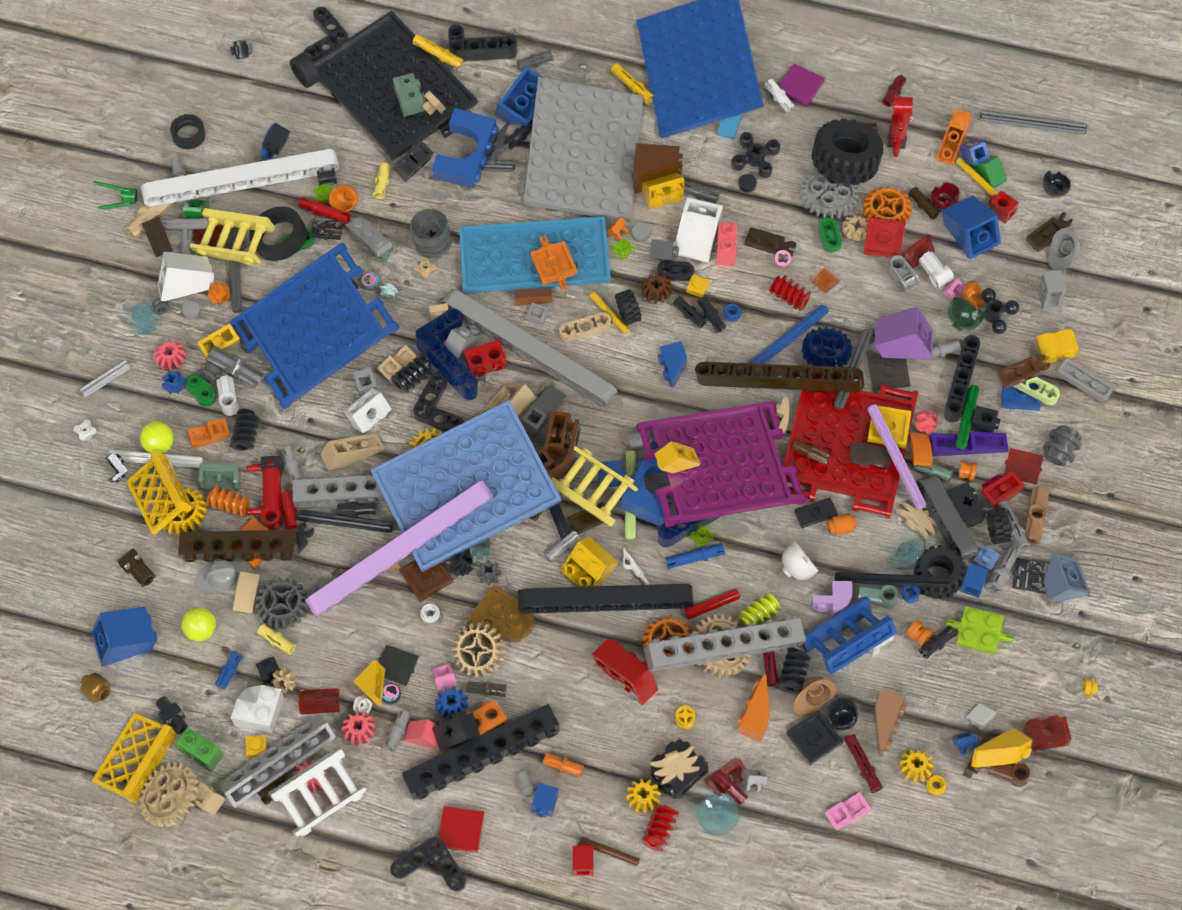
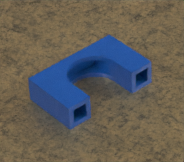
M454 108L449 122L450 132L471 137L477 142L478 147L471 156L462 159L437 154L432 166L433 178L475 188L476 182H480L481 169L486 166V155L492 150V139L494 136H497L499 127L496 125V118Z
M655 440L651 444L652 449H657ZM644 457L643 461H638L635 475L631 474L630 476L634 480L633 485L638 490L635 492L629 487L619 499L621 501L620 509L662 527L665 517L660 500L646 489L643 481L651 474H665V472L657 466L656 458L647 461ZM668 501L671 510L672 503Z

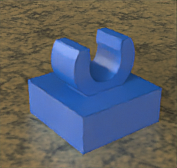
M967 732L952 736L953 744L958 747L961 755H965L964 748L966 746H969L970 751L974 753L975 746L973 744L978 743L976 734Z

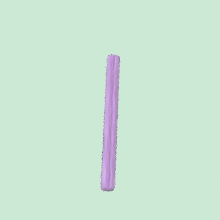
M876 404L869 406L867 410L916 508L920 510L926 507V502Z

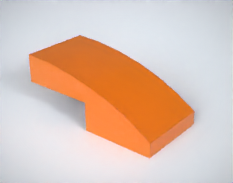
M225 418L207 421L206 426L187 429L192 449L218 442L230 436Z
M909 433L908 441L911 446L910 457L913 465L932 466L933 456L928 434Z

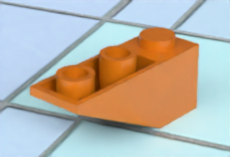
M955 108L936 160L950 165L954 164L960 150L959 146L963 144L973 119L972 114Z
M763 674L761 680L757 679L753 688L755 693L753 697L749 696L745 705L747 710L745 714L741 713L737 721V725H739L738 733L759 742L762 741L770 720L767 677L765 674Z

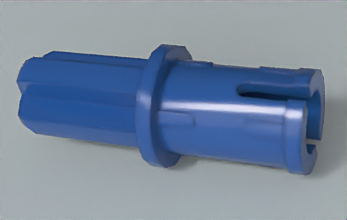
M232 651L226 664L222 665V671L215 682L218 688L226 689L232 676L237 673L236 668L243 658L242 654L237 656L239 652Z

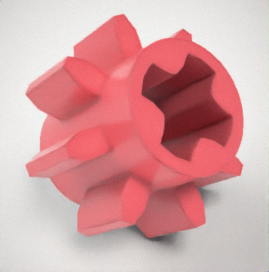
M927 409L918 412L919 415L915 419L917 429L920 432L926 431L927 434L935 431L939 423L935 412H928Z

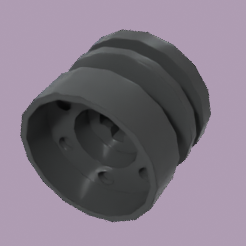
M425 209L413 216L410 221V231L415 248L420 255L427 258H436L449 251L452 245V236L446 215L436 209Z

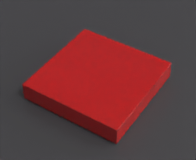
M869 218L863 254L888 258L901 255L905 222Z
M444 806L438 838L445 843L448 849L478 853L484 811Z

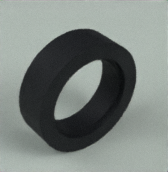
M279 206L268 209L259 215L261 217H268L274 225L281 222L293 224L291 235L276 245L264 244L263 237L265 233L262 234L256 249L262 258L270 261L284 260L294 255L303 246L307 237V229L301 217L294 209ZM250 229V241H252L256 230Z

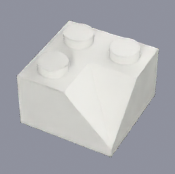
M265 685L245 688L237 698L231 715L234 726L273 735L284 701L282 689Z

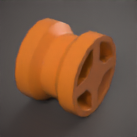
M961 460L958 479L967 478L969 481L974 482L977 463L973 462L970 464Z

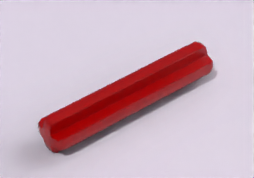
M732 589L686 608L685 615L687 619L695 618L739 600L740 593L737 589Z

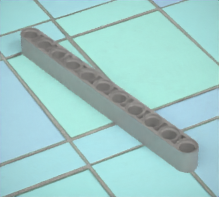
M452 289L441 302V304H448L449 313L469 325L478 327L480 332L494 341L499 339L501 345L598 405L606 407L617 394V389L609 382L462 292Z

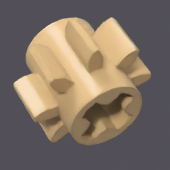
M283 667L280 671L276 670L273 674L275 678L271 683L274 684L275 688L282 689L284 693H287L289 689L293 690L296 687L294 682L298 677H295L293 670Z

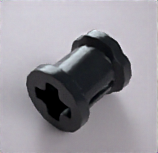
M335 168L329 171H317L319 187L328 183L337 184Z

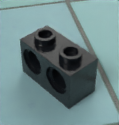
M421 140L395 164L393 170L407 182L432 159L434 152Z

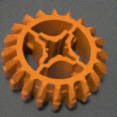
M888 185L886 189L881 186L879 190L874 188L873 192H869L864 199L862 210L867 222L869 218L905 222L906 226L911 218L912 206L911 200H908V194L903 195V190L897 191L896 187L890 189ZM877 203L878 208L874 210L873 206ZM898 208L901 209L899 214L896 213Z
M662 615L661 621L655 618L654 624L649 623L648 629L644 630L643 634L645 636L642 637V642L644 643L642 648L644 650L649 641L653 640L654 636L660 631H663V635L657 637V639L667 641L666 635L668 638L673 636L687 637V635L691 634L692 627L687 626L686 620L680 623L679 616L672 620L673 617L671 615L668 619H665ZM683 646V650L686 653H691L687 646ZM664 649L667 652L664 653L666 656H672L669 650Z

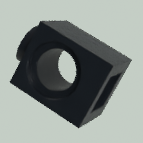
M274 122L264 139L262 147L269 153L279 155L289 138L290 131Z
M976 406L970 431L994 432V429L998 430L1001 420L997 418L999 411Z

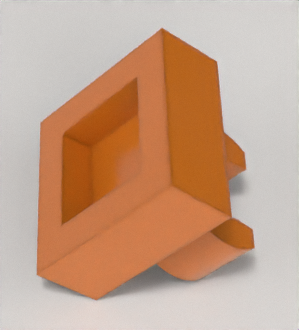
M623 217L614 220L606 229L607 237L609 238L614 235L616 240H622L623 237L620 235V231L623 234L629 232L624 227L627 221Z

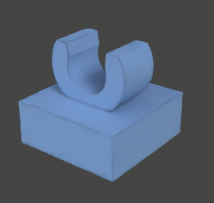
M982 546L973 564L981 565L991 573L1000 554L989 547Z

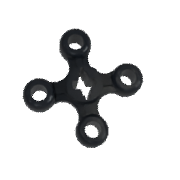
M742 133L739 138V144L742 148L747 149V153L743 156L740 154L733 156L731 160L732 168L735 171H741L745 165L749 164L753 167H758L760 177L769 178L773 167L764 158L767 155H777L780 152V142L776 139H771L763 147L761 144H754V138L751 133Z

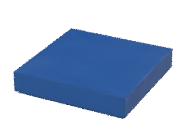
M1002 383L1001 408L1040 411V400L1015 387L1006 389ZM1036 383L1029 384L1032 390L1039 389Z

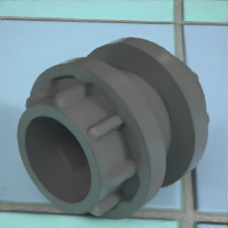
M1057 426L1049 434L1052 441L1044 443L1043 453L1048 461L1064 467L1074 461L1076 456L1072 451L1080 450L1082 446L1081 435L1068 426Z

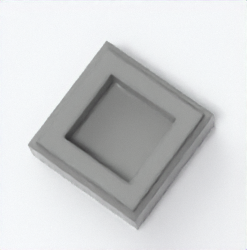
M532 302L525 320L543 326L549 313V307Z

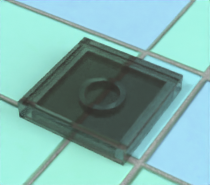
M880 353L867 355L872 390H879L881 383L887 384L888 387L892 388L910 387L906 358H882Z

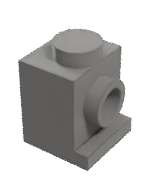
M371 367L353 372L354 382L360 398L371 388L378 391Z

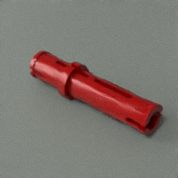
M303 196L299 199L298 207L311 211L314 215H323L344 224H348L351 220V213L324 205L318 200L313 201Z

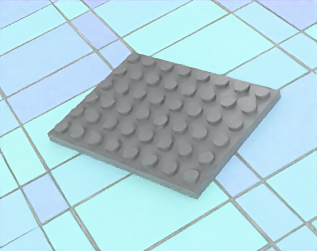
M538 77L523 204L595 217L605 216L606 219L612 220L623 217L630 223L634 197L633 170L636 143H639L643 95Z

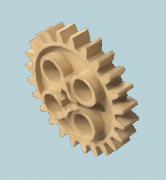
M714 614L711 618L707 616L704 620H700L697 623L698 625L693 628L694 631L692 633L702 635L714 629H717L718 632L725 631L728 627L737 626L738 620L733 623L731 622V616L725 620L724 614H721L719 617ZM740 636V640L743 643H747V639ZM721 640L722 645L729 646L727 641ZM702 643L703 648L707 650L709 648L708 644ZM752 655L730 658V661L725 659L701 663L697 666L704 665V672L710 669L711 676L717 672L718 678L723 675L728 678L731 674L735 676L738 671L741 672L749 664L748 660Z
M169 762L167 767L161 765L160 771L154 770V777L148 776L150 781L149 783H144L146 789L140 791L144 795L139 798V801L142 802L139 805V808L142 809L141 815L154 826L158 825L161 828L164 825L170 827L171 822L176 825L177 818L183 820L184 812L190 813L188 810L189 806L194 807L192 800L198 798L194 793L199 791V788L196 787L199 783L195 779L197 775L193 773L191 768L183 763L175 762L171 764Z

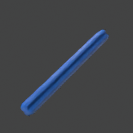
M821 304L749 363L766 364L828 314L827 307Z

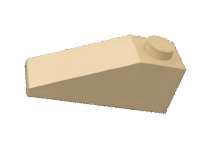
M374 433L328 441L321 453V457L327 469L332 470L349 466L381 452L385 448L378 434Z

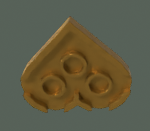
M495 584L479 602L467 620L469 630L471 623H474L477 627L479 622L482 623L483 627L485 624H489V631L492 628H496L497 630L494 635H502L498 642L504 638L519 643L531 634L534 627L533 615L520 613L518 611V599ZM476 633L470 636L473 641L476 638ZM482 634V638H484V643L487 646L492 647L490 639L486 635Z

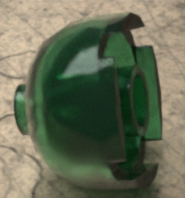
M953 297L947 311L949 320L953 322L952 327L959 331L977 328L986 316L985 312L980 308H974L972 303L959 297Z

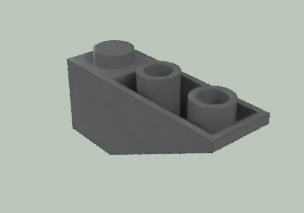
M550 385L521 419L526 433L536 438L550 419L551 412L558 408L566 395Z

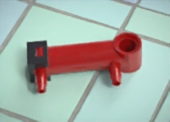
M894 96L887 147L893 148L894 157L899 156L900 148L905 149L913 97Z
M280 455L261 456V464L247 465L246 469L248 472H262V507L247 509L246 514L261 515L263 525L269 530H279L283 524L281 517L282 460ZM271 517H275V518H276V519L273 520V521H268V519L271 518Z

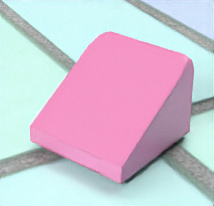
M959 278L950 281L941 293L955 303L960 304L962 302V289L965 285Z
M450 663L431 669L438 691L444 690L445 687L451 688L457 685Z

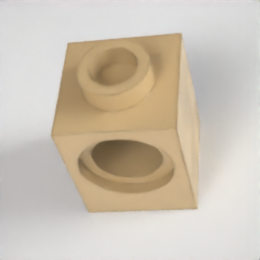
M200 782L197 786L199 791L194 793L198 798L192 801L201 809L215 815L226 798L213 787Z

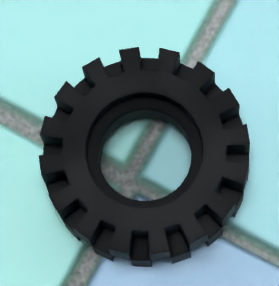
M628 289L615 294L617 308L624 323L630 325L641 321L639 304L632 290Z
M1001 507L987 510V529L993 544L1010 542L1012 530L1010 529L1011 524L1009 523L1010 519L1006 509Z

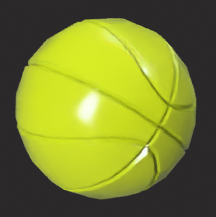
M152 421L143 427L140 433V442L149 453L156 449L163 454L173 445L174 433L166 423Z
M194 607L184 614L181 628L187 638L192 641L201 642L209 639L214 634L216 618L208 609Z

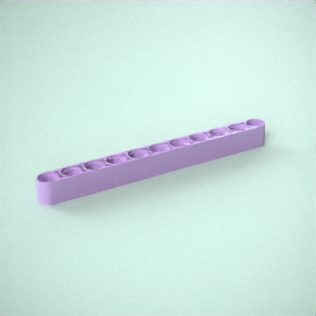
M483 480L479 481L305 600V603L315 617L321 615L489 501L494 495Z

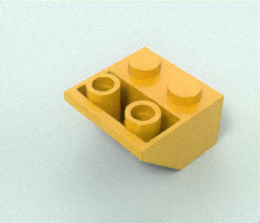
M673 173L642 182V193L649 210L653 208L658 209L664 205L675 204L684 200V178L680 174Z
M590 537L578 541L560 571L577 587L600 586L610 576L618 561Z

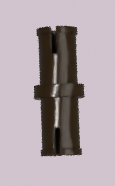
M918 187L912 188L908 195L917 203V207L923 210L931 220L937 218L940 211L931 203V199L926 197Z

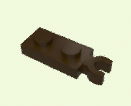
M1065 212L1060 214L1058 220L1052 217L1026 237V241L1037 252H1040L1052 243L1053 236L1058 230L1070 227L1073 219L1063 220L1066 216Z
M752 227L749 229L744 246L775 255L780 250H786L790 253L791 257H793L794 251L788 248L796 249L794 241L785 242V237Z

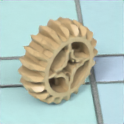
M479 622L476 627L474 623H471L469 626L470 630L466 626L463 627L464 634L457 632L460 640L453 639L457 646H453L451 649L457 650V654H453L452 657L459 658L455 663L456 665L463 664L460 669L461 671H465L468 668L467 675H472L474 672L475 677H479L481 672L483 676H487V669L490 673H493V666L500 667L497 660H504V657L499 654L505 653V649H500V645H504L505 642H498L502 635H494L497 630L496 628H492L489 631V624H485L483 627L482 623ZM476 633L473 644L465 646L467 639ZM482 634L490 639L493 647H489L484 643ZM479 646L482 649H487V651L478 653L475 650H470V648ZM464 652L472 655L475 665L467 660ZM493 653L491 659L481 666V661H483L485 654Z

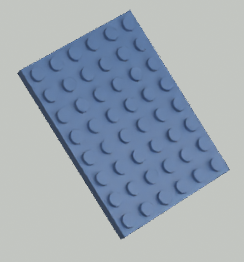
M509 400L371 469L402 533L481 480L485 482L494 495L489 501L412 552L422 572L451 558L454 554H459L562 501Z

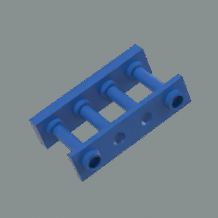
M864 597L806 633V641L803 645L807 653L816 648L824 655L823 660L826 669L832 675L897 633L893 619L890 616H886L881 620L876 618L872 614L868 598ZM865 618L872 626L862 630L855 623ZM847 628L856 634V636L848 641L839 634ZM831 638L840 645L832 651L823 644Z

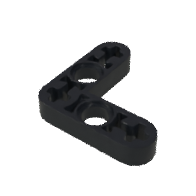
M326 7L316 8L313 15L315 22L327 36L303 51L312 62L349 38L346 30ZM330 24H333V25L336 26V27H335L334 29H332V30H329V29L326 28V27H327L328 25H330ZM325 44H328V45L331 46V47H330L329 49H327V50H324V49L321 48V47H322L323 45H325Z
M436 372L430 377L414 406V417L419 422L447 432L453 429V425L457 423L459 425L463 424L464 420L459 416L436 407L448 385L446 375L442 372ZM442 379V382H439L437 385V389H435L436 381ZM429 393H433L436 396L434 400H427L425 397ZM424 404H425V405H426V407H425V412H426V413H422L421 415H419V411H421V412L423 411V409H424ZM441 415L445 419L443 422L437 423L434 421V418Z
M438 837L428 839L395 860L390 866L391 874L395 878L404 879L433 861L447 886L452 891L460 892L465 889L467 884L465 876L445 843ZM432 842L440 843L441 845L438 847L440 852L443 854L446 851L447 853L440 856L437 861L435 857H438L437 852L430 850ZM416 852L423 854V861L420 864H415L412 861V856ZM408 858L413 868L410 870L409 866L405 867L402 875L395 873L397 870L396 866L398 864L404 866L407 864L404 860ZM443 859L451 860L452 866L449 870L441 869L440 863ZM455 869H457V872L454 873L456 878H462L459 888L456 885L452 886L454 880L451 876L448 878L445 876L452 873Z

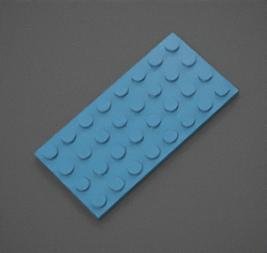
M605 216L459 227L463 294L539 287H560L558 282L542 285L530 257V252L542 247L539 238L543 237V235L547 236L549 244L565 241L578 273L565 279L568 286L611 283Z

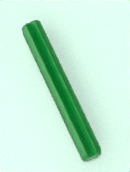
M970 385L964 405L955 444L960 449H965L968 442L980 390L975 385Z

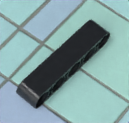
M969 335L963 341L944 411V417L948 422L954 423L961 418L980 347V339L975 335Z

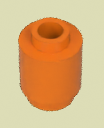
M847 513L831 517V519L827 520L830 535L835 534L837 536L854 532L857 522L855 516Z

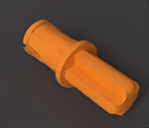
M546 753L543 759L544 765L558 769L560 773L564 771L579 778L584 769V765L569 761L567 757L561 758Z

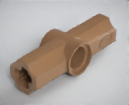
M1041 486L1033 487L1026 517L1025 536L1032 546L1040 544L1050 492L1046 487ZM1032 514H1037L1040 517L1036 518Z

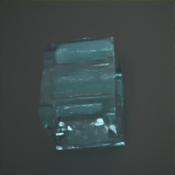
M149 302L131 307L139 335L149 334L157 330Z

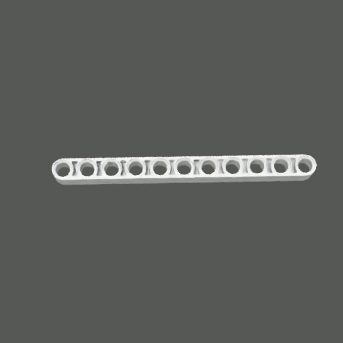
M326 149L148 182L141 186L144 204L151 207L317 176L318 170L323 172L335 168L336 172L339 169V163L335 150Z

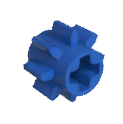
M178 370L176 372L168 371L165 377H162L165 382L162 384V387L170 395L172 393L179 394L183 388H186L183 384L186 379Z

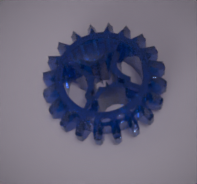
M826 326L824 329L818 327L817 331L812 329L810 333H807L802 342L801 351L803 360H806L807 365L844 367V365L847 366L852 357L853 347L851 339H848L847 334H842L841 330L835 331L834 327L828 329Z

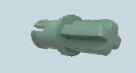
M937 463L932 466L914 465L915 470L930 476L936 475L947 482H950L953 475V470L938 466Z

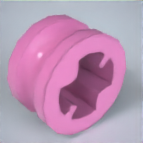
M786 250L778 251L775 255L776 264L782 267L787 266L791 262L790 253ZM780 253L788 255L786 263L778 261Z

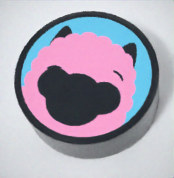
M393 683L384 685L383 702L390 705L397 703L401 698L400 688Z

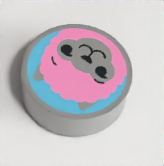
M367 272L361 278L362 286L367 291H374L380 286V278L375 272Z

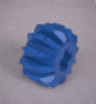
M453 686L450 691L445 687V693L438 692L439 698L435 699V704L437 705L435 709L436 712H441V718L448 716V718L451 717L452 719L453 714L464 711V714H466L465 709L469 708V703L466 702L468 696L463 695L462 689L456 691V687Z

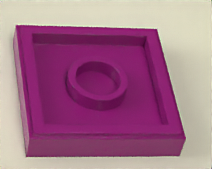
M793 64L779 84V87L786 92L785 95L788 98L808 107L824 83L825 78Z

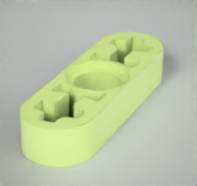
M1038 377L1027 380L1025 385L1022 382L1013 386L1047 405L1056 404L1060 396V391L1057 387ZM1036 383L1039 389L1032 390L1029 384ZM1050 393H1053L1054 395L1051 398H1049L1048 395Z

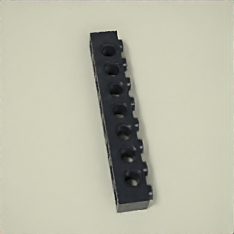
M547 704L403 772V781L413 801L424 799L435 790L445 789L448 786L447 784L454 781L460 782L466 778V775L479 773L485 766L500 763L504 757L517 755L525 747L536 746L544 738H553L560 731L559 722L550 705ZM535 725L542 726L538 731L532 729ZM518 733L524 735L522 739L514 738V736ZM499 742L506 744L503 748L495 746ZM480 751L487 752V754L483 757L477 755V753ZM463 759L469 761L467 765L459 764V762ZM444 768L450 769L448 774L440 773ZM425 777L432 778L429 783L422 782V779Z

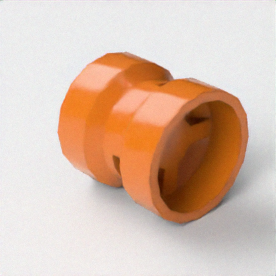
M916 620L906 632V636L910 639H915L916 643L923 647L934 632L929 628L923 627V623Z

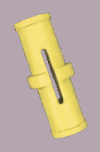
M384 162L380 163L378 175L375 177L376 184L373 196L377 199L385 197V190L389 184L391 165Z
M265 623L259 627L257 634L268 640L271 646L278 647L287 655L293 653L296 645L284 638L281 632L274 631Z

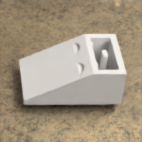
M687 197L675 242L679 247L678 256L709 262L719 222L722 219V205Z

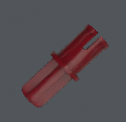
M903 75L897 76L893 84L888 87V92L882 99L883 105L891 107L894 102V96L901 94V89L906 82V78Z
M721 769L713 773L712 778L724 789L723 792L730 795L738 805L746 801L748 795L736 785L735 780L732 781Z

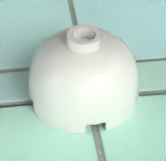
M795 541L784 550L782 554L784 567L782 570L789 578L793 576L797 580H807L819 572L811 559Z

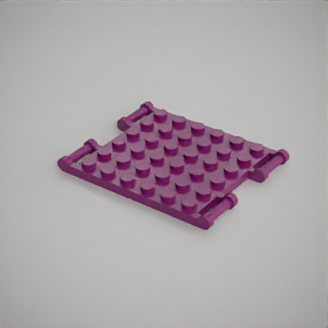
M770 401L640 422L636 425L637 432L640 433L644 446L645 460L655 459L654 454L673 441L694 448L701 463L697 467L676 473L664 471L668 487L658 488L655 494L660 500L666 527L679 523L791 504L801 505L807 501L806 495L802 493L796 466L782 467L773 438L778 440L785 437L783 430L778 429L780 423L775 411V402ZM764 411L768 412L774 430H770ZM647 430H652L657 449H652ZM785 476L790 478L795 495H791ZM666 496H672L677 515L672 516Z

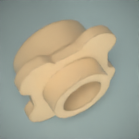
M423 258L421 263L414 266L416 272H419L420 276L427 278L436 270V265L430 263L428 258Z

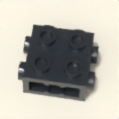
M680 738L676 742L672 741L666 746V751L661 756L659 754L656 755L651 762L663 760L665 754L675 750L683 752L691 747V744L687 741L683 742ZM692 750L691 754L687 758H691L698 755ZM699 755L692 767H699L698 771L683 773V781L675 776L671 781L663 784L670 796L673 797L675 795L680 799L708 773V762L702 755ZM650 765V775L658 783L662 782L666 776L654 775V772L662 768Z

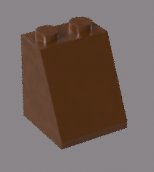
M636 143L633 170L634 194L642 192V182L673 173L682 175L683 154L680 153V146Z

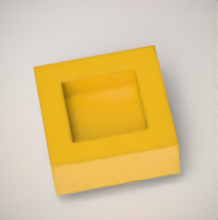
M693 274L686 288V293L701 298L704 297L710 285V280Z
M266 735L246 736L247 758H255L267 750Z

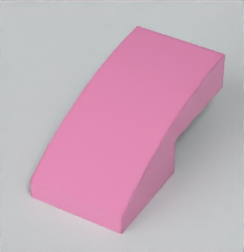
M861 792L845 802L841 801L826 811L825 814L834 828L838 830L872 811Z

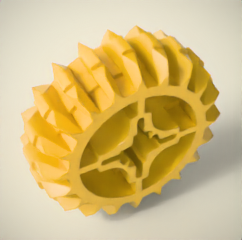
M182 485L191 501L193 509L188 513L183 510L181 512L182 515L178 514L174 518L179 521L171 520L162 528L164 531L168 530L171 535L176 531V534L179 536L180 532H188V530L195 532V526L201 527L200 521H205L204 515L207 514V505L203 495H199L197 489L193 491L190 486L185 489V486ZM163 494L161 500H166L167 494ZM164 504L159 505L157 513H162ZM174 504L169 507L168 513L175 509ZM156 517L155 519L159 523L160 517Z

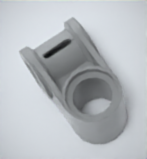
M896 255L891 258L888 274L897 284L900 291L906 292L914 284H920L918 274L911 268L904 257Z

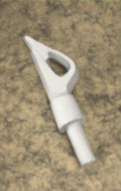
M624 548L623 567L626 570H633L637 578H640L645 585H650L644 576L645 573ZM625 559L630 562V565H626Z

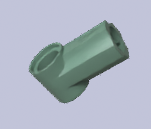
M860 584L858 601L867 597L869 603L891 609L897 604L898 591L892 585L881 587ZM890 594L894 598L886 599L884 596Z

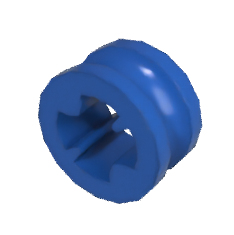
M918 586L903 587L902 598L905 602L915 603L919 599L920 590ZM913 590L914 595L912 594V597H910L906 591Z

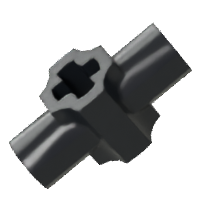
M166 696L156 701V706L161 711L159 716L163 722L173 727L177 734H182L189 726L184 721L186 716L176 702L172 704Z

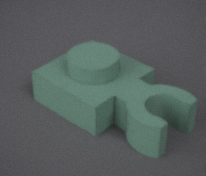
M486 539L470 548L473 563H476V559H483V563L487 562V556H490V539Z

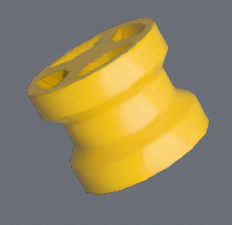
M686 705L677 709L675 722L680 729L688 730L694 726L696 716L694 709Z

